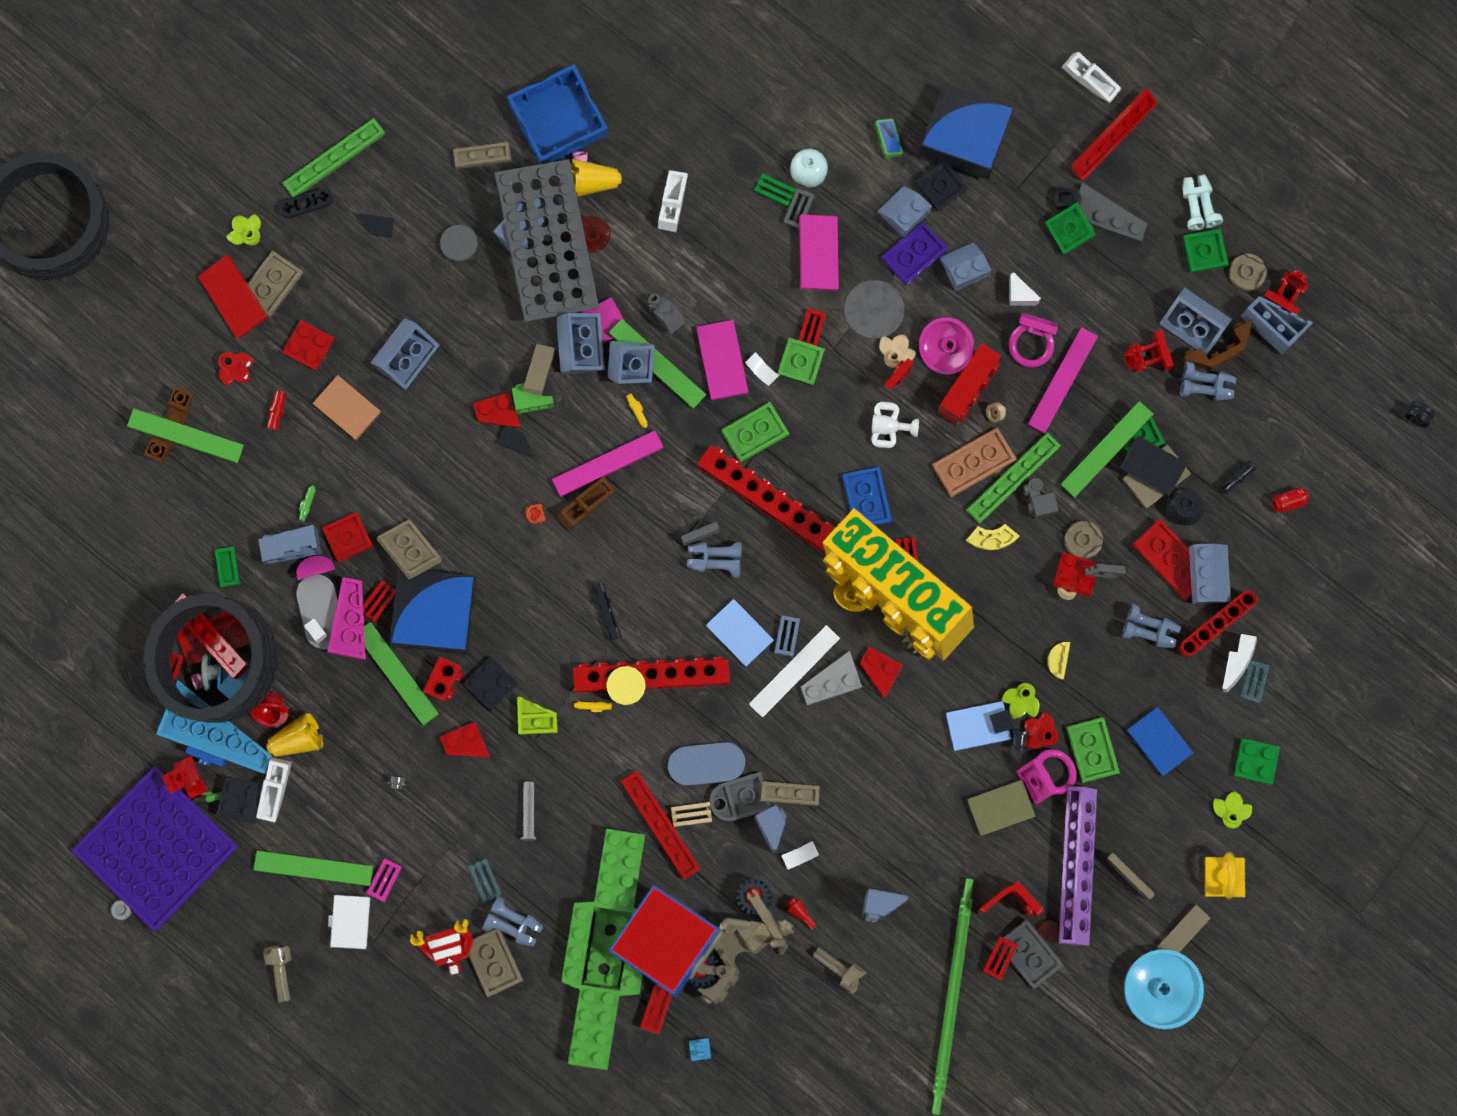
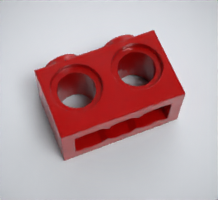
M439 657L425 686L424 694L444 703L447 700H451L455 692L453 687L456 682H460L463 675L461 666ZM448 667L454 669L450 677L443 675L444 670ZM438 685L445 686L446 689L443 694L435 693Z

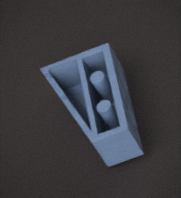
M1259 296L1245 310L1241 317L1246 322L1250 321L1252 323L1251 327L1283 355L1313 322L1305 321L1297 317V314L1289 313L1281 309V306Z
M314 525L284 531L277 535L268 534L264 535L262 539H258L262 562L265 565L322 554L318 531Z

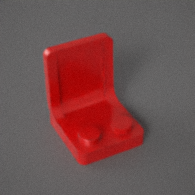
M1017 881L1011 887L1001 891L977 911L981 915L1006 894H1013L1024 906L1022 909L1029 917H1038L1044 912V909Z

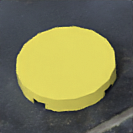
M629 666L619 667L608 678V694L617 704L625 706L636 703L644 695L645 679L635 668Z

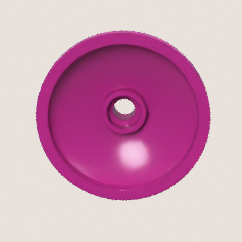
M943 317L932 321L924 328L919 341V349L922 359L933 371L941 374H954L963 370L973 357L975 342L970 329L963 322L955 318ZM949 341L953 342L952 348L948 345Z

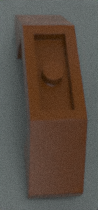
M1242 321L1233 327L1234 330L1231 336L1235 343L1226 347L1225 352L1221 354L1216 352L1208 360L1202 348L1197 350L1192 348L1185 353L1186 356L1182 360L1183 364L1189 361L1194 363L1196 368L1211 371L1242 354L1246 348L1252 323L1248 321L1244 324Z
M175 386L168 401L170 408L165 419L185 425L194 394ZM158 437L156 439L151 438L144 456L162 463L172 452L176 443Z

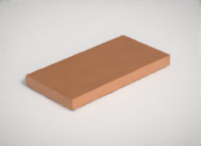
M997 427L933 463L932 467L952 498L1012 464L1017 459Z

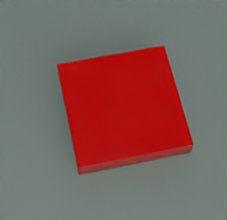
M357 512L322 528L338 563L373 547Z

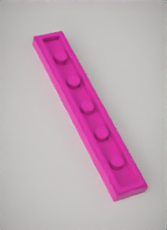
M1081 327L1028 426L1045 434L1098 338L1097 335Z
M653 431L552 479L560 497H563L664 449L656 431Z

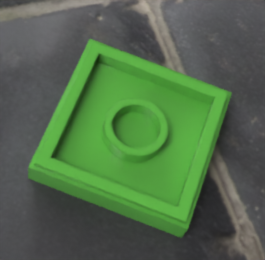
M788 338L777 374L814 385L825 349Z

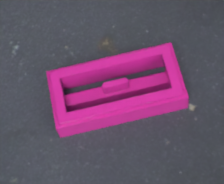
M384 858L367 894L385 902L402 867ZM386 864L390 865L376 893H374L373 890ZM396 868L383 896H380L392 869Z

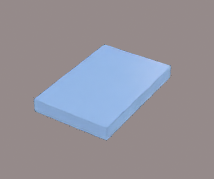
M734 599L706 625L745 667L774 641Z
M1003 701L946 713L954 751L1011 740L1009 730L995 734L989 715L1005 711Z

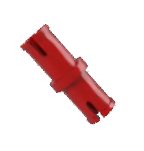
M275 391L272 407H269L270 415L266 426L267 429L278 431L281 415H284L283 407L287 396L284 392Z

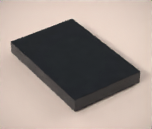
M1138 435L1119 469L1169 497L1184 472L1187 463Z

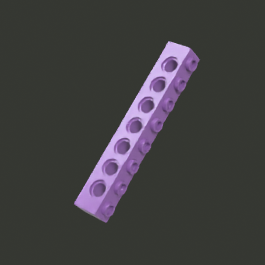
M1067 787L1060 944L1089 946L1097 789Z

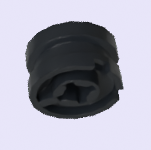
M1412 401L1409 406L1410 410H1407L1405 413V418L1419 427L1428 428L1431 423L1430 419H1433L1436 414L1435 411L1421 402Z

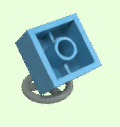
M205 653L201 661L204 690L210 692L212 680H218L217 689L227 698L231 699L246 681L250 667L238 680H235L221 664L212 665L210 656Z

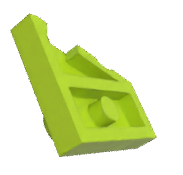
M517 697L519 735L558 733L557 713L527 701L522 697Z

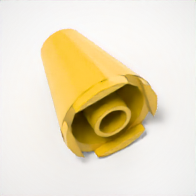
M572 159L573 163H570L577 197L618 187V184H621V173H618L617 169L578 159Z
M310 713L303 714L270 737L266 744L268 752L277 757L317 751L323 748L322 734L318 736L317 729H319V726Z

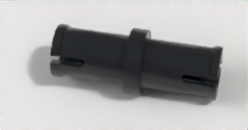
M1248 460L1237 471L1234 470L1229 478L1219 484L1226 494L1239 483L1242 484L1244 479L1256 470V467L1253 464L1251 465V461Z

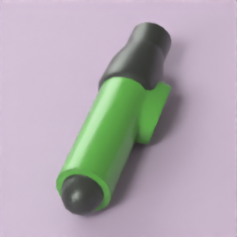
M206 792L197 798H193L192 802L196 805L220 800L222 792Z

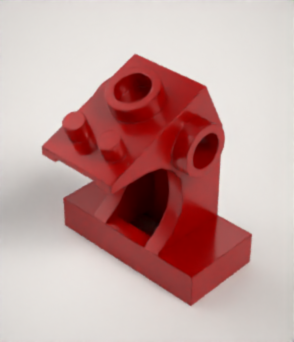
M1298 270L1291 271L1290 273L1286 272L1280 280L1283 284L1278 292L1275 294L1267 290L1263 298L1281 306V309L1289 313L1298 314L1300 309L1292 304L1299 294L1303 295L1308 288V285H1306V275ZM1285 287L1295 292L1291 300L1281 295Z
M1163 330L1154 333L1152 336L1154 343L1140 347L1139 343L1129 346V350L1124 352L1125 362L1128 365L1129 371L1136 370V372L1146 370L1148 366L1161 363L1164 372L1172 369L1174 365ZM1149 351L1152 360L1144 361L1141 353Z
M192 756L174 764L175 769L162 776L170 794L185 788L189 799L192 800L208 792Z

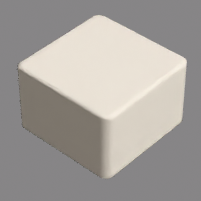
M314 618L304 625L317 644L328 637Z

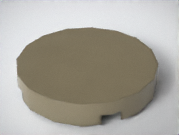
M1244 254L1233 260L1228 273L1231 283L1236 288L1242 291H1254L1265 281L1267 270L1264 262L1258 256Z
M1079 521L1072 524L1064 538L1068 552L1083 559L1094 557L1101 550L1103 544V535L1100 529L1091 522Z

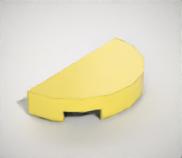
M1062 642L1052 648L1047 658V666L1050 672L1061 680H1064L1070 642Z

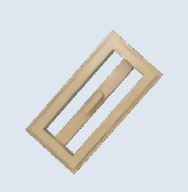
M710 802L671 807L674 827L712 822ZM706 807L707 809L706 811H698L677 815L675 812ZM701 815L708 816V818L677 822V819Z

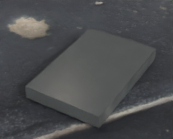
M1027 919L1004 937L1013 943L1019 944L1011 962L1033 990L1064 966ZM1002 942L1000 946L1001 950H1003L1005 943ZM1011 946L1008 947L1005 953L1007 957L1012 949Z

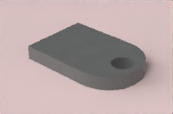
M761 772L718 785L710 796V808L713 814L720 820L731 822L759 814L771 808L770 802H760L761 782L763 781ZM718 799H722L726 804L722 810H717L714 807V802Z

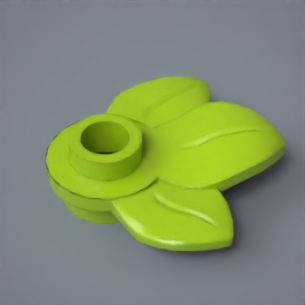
M255 214L249 217V219L243 216L234 217L232 220L234 230L226 236L227 239L235 245L243 243L251 246L256 245L260 241L259 228L261 221L259 217Z
M1021 683L1017 688L1008 689L1002 697L1003 702L1010 704V714L1013 719L1020 718L1026 712L1032 717H1036L1038 714L1039 701L1035 697V689L1030 683ZM1025 689L1029 690V695L1027 696L1022 695V691Z
M1235 791L1227 796L1226 801L1214 799L1213 807L1215 814L1223 818V823L1228 828H1238L1242 821L1248 819L1252 814V805L1243 804L1241 796ZM1234 816L1236 820L1232 821L1229 817Z

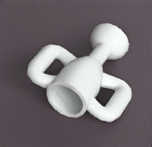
M879 402L874 408L875 414H873V435L871 439L874 446L880 448L894 447L896 444L895 432L897 430L910 431L911 435L917 438L919 419L913 420L911 424L899 423L897 420L899 414L897 404L890 402ZM880 409L893 410V414L891 417L881 415ZM879 434H889L891 440H877Z

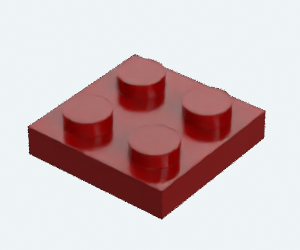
M301 320L282 353L317 371L335 338Z
M1063 552L1053 586L1090 597L1096 577L1086 576L1085 569L1096 566L1098 563Z

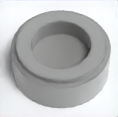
M119 900L112 905L111 913L118 920H126L130 917L132 909L122 900Z

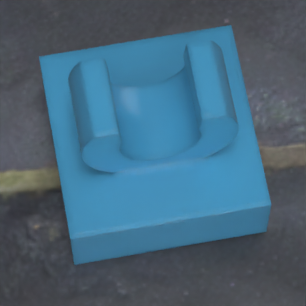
M709 1038L689 1041L691 1061L711 1058Z

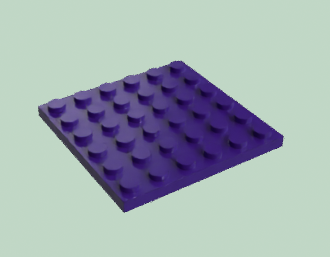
M156 766L72 850L154 932H157L239 847L181 790L170 794L162 778L165 774Z

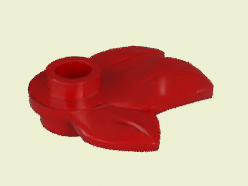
M231 352L222 353L218 358V364L221 368L219 373L221 381L226 386H229L233 379L241 383L249 382V372L246 367L252 365L254 360L242 352L235 355ZM225 358L231 359L230 365L225 364Z
M1043 713L1040 720L1030 718L1024 721L1026 731L1030 732V735L1027 736V747L1039 749L1043 745L1053 746L1057 743L1059 734L1054 728L1055 721L1052 716ZM1047 733H1052L1051 739L1045 738Z

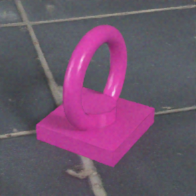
M1022 312L1019 323L1022 325L1018 326L1011 334L1009 351L1018 364L1030 368L1038 367L1045 364L1053 354L1054 339L1052 334L1056 335L1058 323ZM1028 331L1045 337L1047 348L1040 358L1027 360L1018 353L1016 343L1018 337L1023 332Z
M1055 749L1043 751L1036 759L1017 770L1035 805L1053 794L1066 793L1067 787H1073L1076 781V768L1073 761L1064 752ZM1056 757L1065 763L1068 768L1069 777L1063 786H1054L1042 764L1045 759Z

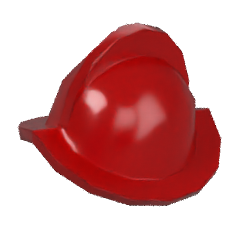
M268 692L266 698L256 708L254 707L250 715L259 725L276 728L282 726L287 721L289 710L288 707L283 706V698L279 693Z

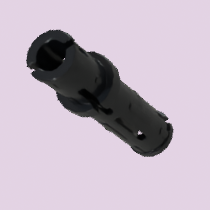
M604 582L595 584L592 588L596 595V604L602 613L610 641L619 639L622 635L612 610L611 598L608 597Z

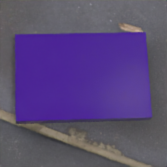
M922 221L886 252L881 259L907 286L948 250V247Z

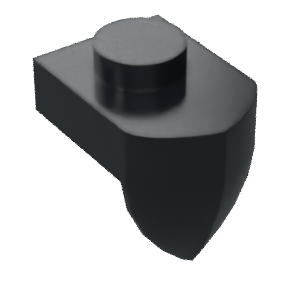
M1075 187L1055 189L1056 209H1067L1077 202L1080 204L1082 201L1081 194Z

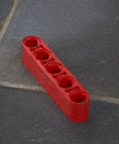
M1245 591L1187 637L1179 645V654L1184 658H1190L1249 611L1257 603L1256 594L1252 591ZM1244 596L1251 599V605L1244 604ZM1229 608L1236 610V617L1228 614ZM1214 620H1219L1222 623L1221 629L1214 627ZM1199 632L1207 634L1206 641L1199 638ZM1184 644H1190L1193 647V651L1191 653L1186 652Z

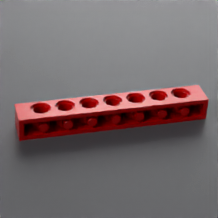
M710 445L698 462L697 468L823 553L825 551L823 541L832 533L835 526L827 521L825 523L822 522L815 512L811 510L809 512L806 511L799 501L790 500L781 489L775 490L771 487L772 484L764 478L762 480L759 479L752 469L743 468L734 457L728 458L724 455L725 452L717 446L714 448ZM718 462H724L726 467L719 470L715 465ZM738 472L742 478L740 480H733L731 475ZM754 483L758 488L755 491H750L747 489V485ZM765 494H771L773 500L766 502L762 497ZM782 504L789 507V510L785 513L780 512L778 509ZM801 515L805 521L803 523H796L794 517ZM812 526H818L820 528V533L813 534L811 533L810 528Z
M713 657L711 661H705V658H694L692 662H686V659H675L673 663H666V660H656L654 664H647V661H636L635 665H628V662H617L616 666H609L608 663H598L597 667H589V664H579L578 668H574L575 693L608 692V674L619 667L625 666L635 668L642 674L645 679V690L724 686L730 684L728 660H724V657ZM712 667L715 670L714 675H705V668ZM693 668L696 674L693 677H687L685 670ZM668 669L676 671L677 674L674 678H668L665 675ZM649 670H654L657 672V676L654 679H649L646 677V673ZM592 673L598 674V681L590 682L588 680L589 675Z

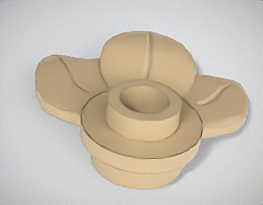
M898 335L893 340L885 336L881 338L879 348L885 355L884 361L886 365L890 368H895L901 360L904 362L907 358L913 360L916 354L914 350L908 349L909 341L905 335Z

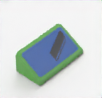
M893 119L875 121V127L885 159L903 155Z

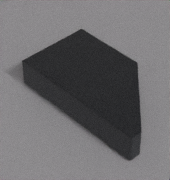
M359 214L360 219L373 236L392 238L394 218Z
M505 426L498 444L532 457L533 454L524 433Z

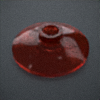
M597 216L582 218L588 253L603 250L611 238L609 225ZM595 234L596 237L594 239H590L589 235Z

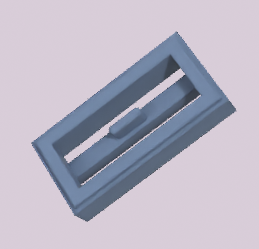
M781 615L774 654L793 657L800 623L799 618ZM784 620H786L788 624L783 650H779ZM796 622L791 650L787 651L791 624Z

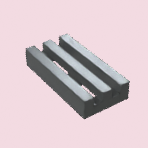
M797 188L783 224H788L790 227H796L800 230L799 224L796 223L805 198L809 197L803 215H807L814 194ZM801 194L802 197L795 212L794 218L792 221H790L789 218L795 206L798 195Z
M714 522L681 536V541L685 547L718 533L719 526L717 522Z
M1097 564L1085 569L1086 576L1113 579L1126 574L1125 566Z

